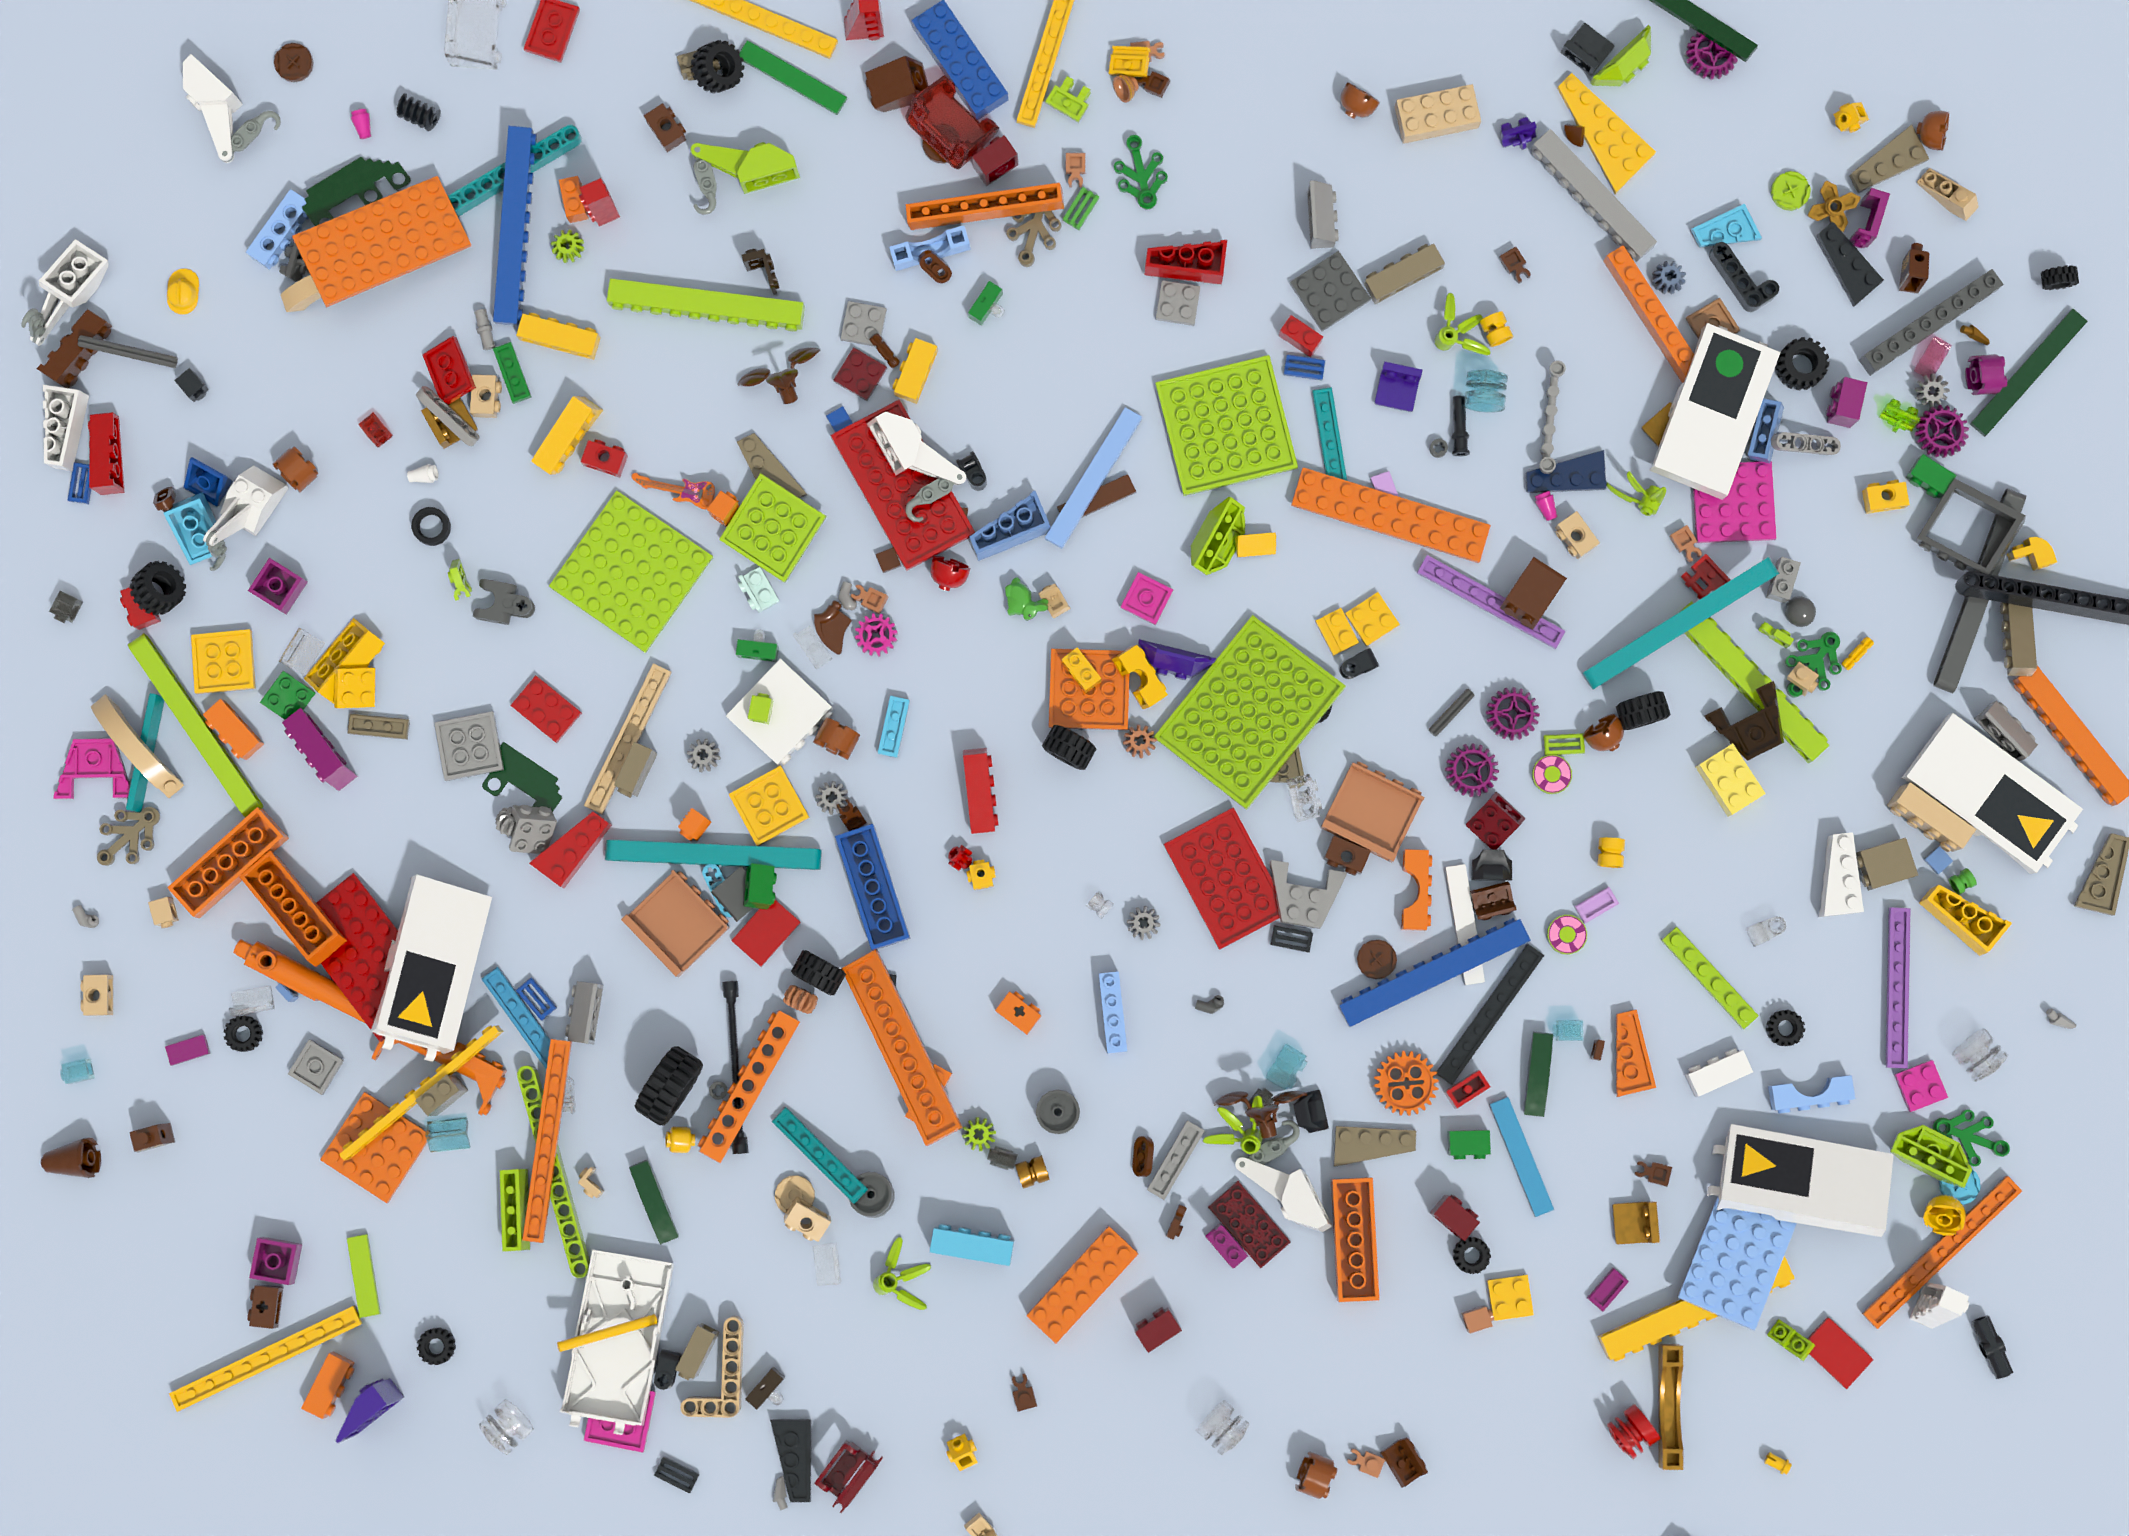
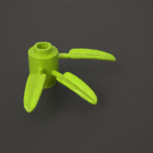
M1448 293L1444 312L1447 326L1443 327L1435 336L1434 342L1436 347L1446 351L1457 343L1461 344L1464 349L1482 355H1490V349L1476 341L1467 338L1463 341L1457 340L1458 333L1464 334L1480 323L1483 316L1479 314L1466 319L1458 324L1457 330L1450 327L1451 321L1455 319V298L1452 293Z
M1630 471L1627 472V478L1637 492L1643 493L1641 501L1625 495L1608 482L1606 483L1607 488L1625 501H1633L1639 504L1640 512L1646 516L1657 513L1666 494V487L1659 488L1651 485L1649 489L1644 490Z
M1255 1096L1252 1108L1261 1107L1262 1098ZM1223 1107L1217 1109L1218 1113L1232 1129L1239 1131L1243 1136L1242 1138H1235L1234 1134H1216L1205 1137L1203 1142L1206 1144L1228 1145L1241 1142V1148L1245 1153H1256L1260 1149L1263 1138H1261L1260 1131L1256 1129L1255 1120L1250 1117V1121L1253 1122L1252 1128H1248L1244 1132L1242 1122L1234 1114Z
M898 1237L894 1241L885 1265L888 1267L887 1272L874 1279L873 1288L880 1295L894 1292L897 1294L899 1301L913 1308L925 1310L927 1309L925 1303L902 1289L900 1291L896 1290L898 1280L902 1279L903 1282L914 1279L929 1271L931 1265L921 1264L901 1271V1276L898 1277L891 1273V1269L896 1267L902 1247V1238Z

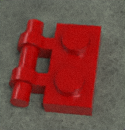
M1707 554L1691 567L1695 575L1691 577L1685 572L1681 576L1686 582L1685 585L1688 588L1691 587L1698 595L1697 598L1699 600L1730 581V578ZM1699 578L1708 586L1705 590L1696 582Z

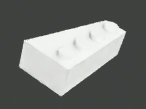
M43 385V392H45V401H43V409H45V420H43V428H45L44 463L54 469L73 471L89 396L80 390Z
M1853 832L1830 835L1827 838L1825 873L1823 874L1824 882L1819 917L1864 912Z
M1927 1282L1920 1292L1910 1319L1933 1329L1965 1313L1969 1306V1296L1947 1286Z

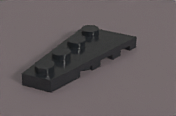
M1831 222L1816 235L1827 257L1830 258L1835 273L1840 277L1843 283L1842 286L1845 292L1848 293L1853 307L1884 281L1834 222Z
M771 1419L770 1422L790 1502H811V1419Z

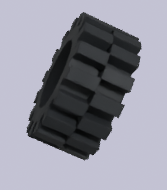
M2066 265L2042 271V288L2045 290H2059L2060 288L2065 289L2066 287L2079 284L2077 267Z
M1781 1010L1769 1017L1770 1020L1767 1021L1766 1025H1768V1028H1766V1031H1768V1037L1772 1039L1773 1043H1777L1779 1046H1792L1803 1038V1032H1805L1803 1025L1805 1023L1804 1021L1802 1022V1017L1798 1016L1796 1012ZM1784 1020L1789 1021L1793 1026V1031L1789 1036H1783L1778 1030L1780 1022Z
M236 1016V1018L229 1020L230 1023L225 1025L227 1028L223 1031L225 1033L223 1037L227 1041V1046H230L232 1050L239 1052L252 1051L254 1047L259 1046V1041H262L261 1035H263V1031L260 1029L262 1026L253 1017ZM241 1026H246L250 1030V1037L244 1042L239 1041L236 1037L237 1029Z
M1468 1237L1465 1241L1460 1240L1455 1245L1453 1260H1455V1264L1460 1270L1469 1274H1478L1489 1265V1259L1491 1258L1490 1249L1481 1239ZM1473 1247L1479 1251L1477 1262L1468 1263L1465 1260L1464 1253L1468 1248Z
M439 1327L432 1328L420 1336L421 1338L417 1342V1351L419 1350L418 1356L423 1358V1362H427L429 1365H439L448 1361L454 1355L453 1351L456 1349V1346H454L455 1339L452 1338L453 1335L447 1332L448 1330ZM437 1338L443 1342L444 1348L440 1354H433L430 1351L429 1343L432 1339Z

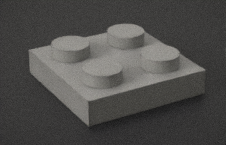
M1162 280L1156 320L1194 326L1201 286Z
M848 301L841 341L876 347L869 339L876 333L882 337L887 309Z
M308 1040L288 1075L323 1095L344 1060L312 1040Z

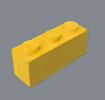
M915 338L914 343L910 342L907 349L908 358L906 361H902L899 370L902 373L899 379H895L892 387L895 396L915 404L918 403L938 352L936 345Z

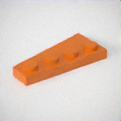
M1637 1009L1616 1014V1097L1656 1088Z

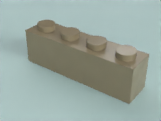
M1433 243L1429 246L1425 244L1418 248V252L1413 255L1408 253L1401 257V261L1394 264V262H1391L1383 267V271L1379 273L1374 271L1367 275L1364 286L1374 304L1443 269L1445 262L1435 244Z
M2001 603L2000 613L2003 614L2001 630L2005 635L2003 650H2006L2004 667L2007 668V675L2032 677L2037 669L2033 610L2030 607Z

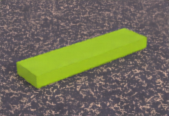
M368 1234L347 1238L359 1318L381 1314Z

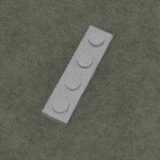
M1187 1120L1150 1183L1148 1191L1165 1200L1205 1130Z

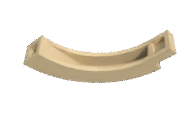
M310 275L294 283L280 294L286 312L305 310L310 304L321 298Z
M105 694L91 706L94 715L107 734L151 784L160 789L168 798L184 786L183 782L158 759L137 735L122 714L119 706Z

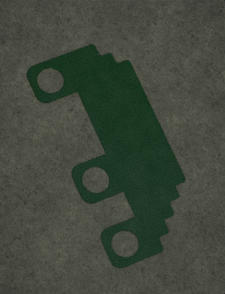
M359 157L307 189L308 197L305 198L306 205L302 206V209L314 226H317L322 218L334 219L329 210L355 194L359 196L365 205L372 203L364 197L365 192L368 190L376 192L377 198L375 201L382 199L383 195L374 183L384 176L396 190L409 184L411 179L399 162L391 164L390 161L382 163L381 160L373 162L370 158L364 160L363 157ZM395 173L404 175L405 181L402 184H395L392 177Z
M503 742L500 749L504 770L489 773L482 784L483 789L493 796H498L509 782L536 800L532 807L543 806L551 808L553 812L562 799V796L558 794L560 787L556 785L558 778ZM492 778L499 779L501 783L500 788L496 791L490 790L488 787V782Z

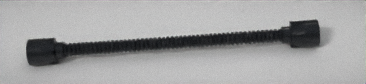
M738 981L722 982L723 998H726V1003L729 1007L728 1020L730 1025L729 1037L731 1040L730 1053H732V1081L737 1083L740 1077L737 1075L739 1072V1054L737 1051L738 1038H736V1005L734 1004L736 997H739ZM739 1097L733 1100L735 1109H740L742 1106L741 1098ZM743 1125L732 1142L733 1154L749 1153L747 1137L744 1136L742 1128Z

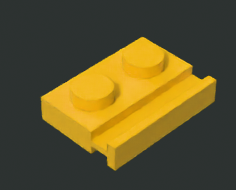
M1112 46L1113 53L1111 54L1108 74L1111 76L1147 77L1150 48Z
M1342 608L1315 621L1333 656L1359 643Z

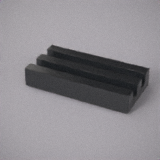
M1274 925L1270 945L1310 953L1313 933ZM1277 930L1308 936V940L1279 935ZM1277 938L1307 944V947L1275 942Z
M666 1457L662 1458L654 1474L655 1477L689 1494L700 1475ZM666 1463L694 1477L693 1480L664 1467V1464ZM661 1470L690 1484V1486L687 1487L661 1474Z

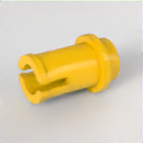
M1769 1452L1766 1456L1767 1459L1764 1460V1464L1779 1470L1780 1474L1784 1473L1787 1475L1792 1463L1788 1459L1784 1460Z

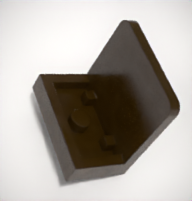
M764 249L745 251V254H742V259L746 270L751 271L765 267L772 293L777 295L776 289L780 287L775 272H771L775 269L770 254H766Z

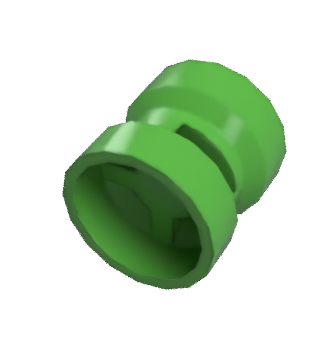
M1967 868L1960 871L1959 875H1953L1948 878L1950 886L1958 895L1964 893L1966 888H1972L1977 885L1974 875Z

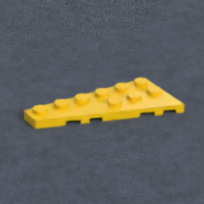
M1571 73L1557 89L1567 108L1570 109L1577 126L1585 127L1584 139L1596 161L1599 162L1605 178L1608 179L1612 186L1614 194H1616L1655 155L1656 151Z

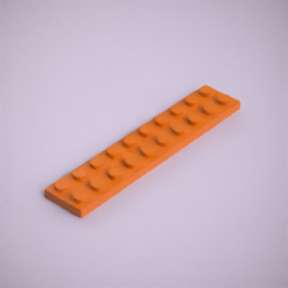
M1302 468L1291 506L1476 563H1479L1491 526L1307 468Z
M874 950L841 968L846 974L845 978L925 1145L929 1146L963 1128L879 952Z

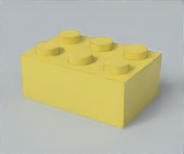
M1734 744L1727 746L1695 767L1727 817L1766 794Z

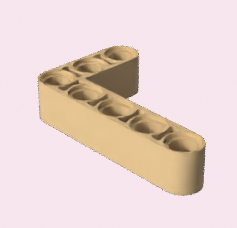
M731 1316L726 1319L723 1326L721 1397L691 1396L686 1398L680 1406L681 1412L685 1416L730 1418L737 1415L741 1410L744 1324L740 1317ZM730 1320L738 1322L739 1327L737 1331L730 1330ZM729 1341L737 1342V1351L729 1350ZM729 1361H734L737 1364L735 1372L728 1370L727 1364ZM728 1382L736 1384L737 1389L735 1392L728 1391ZM688 1401H692L695 1404L694 1412L686 1409ZM707 1402H713L716 1405L715 1412L707 1411ZM728 1402H733L736 1405L735 1412L727 1411L726 1404Z

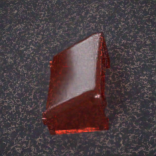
M944 75L914 96L906 113V121L953 168L960 169L972 158L977 149L984 147L997 134L1000 127L988 118L979 122L954 98L956 93L955 85Z

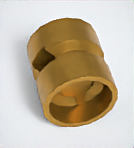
M1042 1155L1032 1158L1030 1163L1024 1161L1015 1164L1023 1189L1033 1186L1036 1181L1042 1183L1050 1180Z

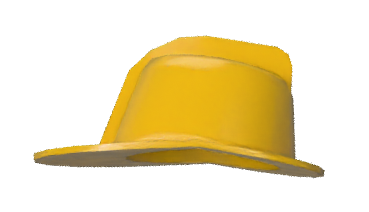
M178 269L173 272L168 281L167 303L170 309L177 314L183 315L192 312L198 302L199 278L190 269Z

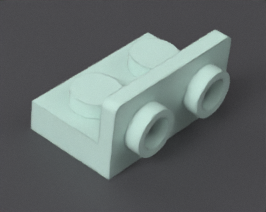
M761 567L744 576H738L741 580L738 582L739 587L743 593L747 591L750 596L747 601L752 610L757 609L760 613L780 602Z

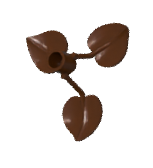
M818 348L796 350L788 357V361L791 362V368L769 375V369H755L745 374L737 384L738 386H755L766 379V382L774 386L777 393H780L783 403L791 404L798 399L794 388L796 387L795 378L798 375V370L794 369L795 365L809 361L821 350Z
M1238 1091L1222 1096L1214 1102V1106H1228L1240 1101L1244 1102L1248 1107L1245 1115L1255 1120L1256 1126H1259L1261 1138H1271L1277 1135L1275 1122H1277L1278 1105L1307 1096V1093L1300 1091L1282 1092L1272 1098L1274 1104L1252 1108L1246 1098L1248 1093Z

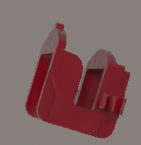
M848 1441L844 1442L814 1483L823 1491H830L837 1497L832 1507H835L836 1504H841L842 1510L840 1513L849 1506L883 1458L881 1456L880 1459L876 1460L873 1457V1454L876 1452L875 1450L869 1455L856 1444ZM844 1449H846V1451L838 1460L836 1465L824 1479L823 1477L826 1475V1473L829 1471V1469L832 1467V1465L835 1463V1461L838 1459V1457L841 1455ZM865 1460L863 1465L860 1467V1469L857 1471V1473L854 1475V1477L851 1479V1481L848 1483L845 1489L841 1492V1490L844 1488V1486L847 1484V1482L850 1480V1478L853 1476V1474Z

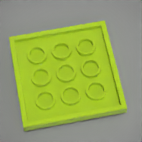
M760 473L719 540L781 581L786 582L827 516Z

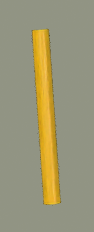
M653 1314L557 1342L559 1352L628 1333L657 1324V1318Z

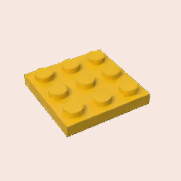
M252 630L191 635L195 694L256 689Z
M781 765L729 794L756 846H760L810 818Z

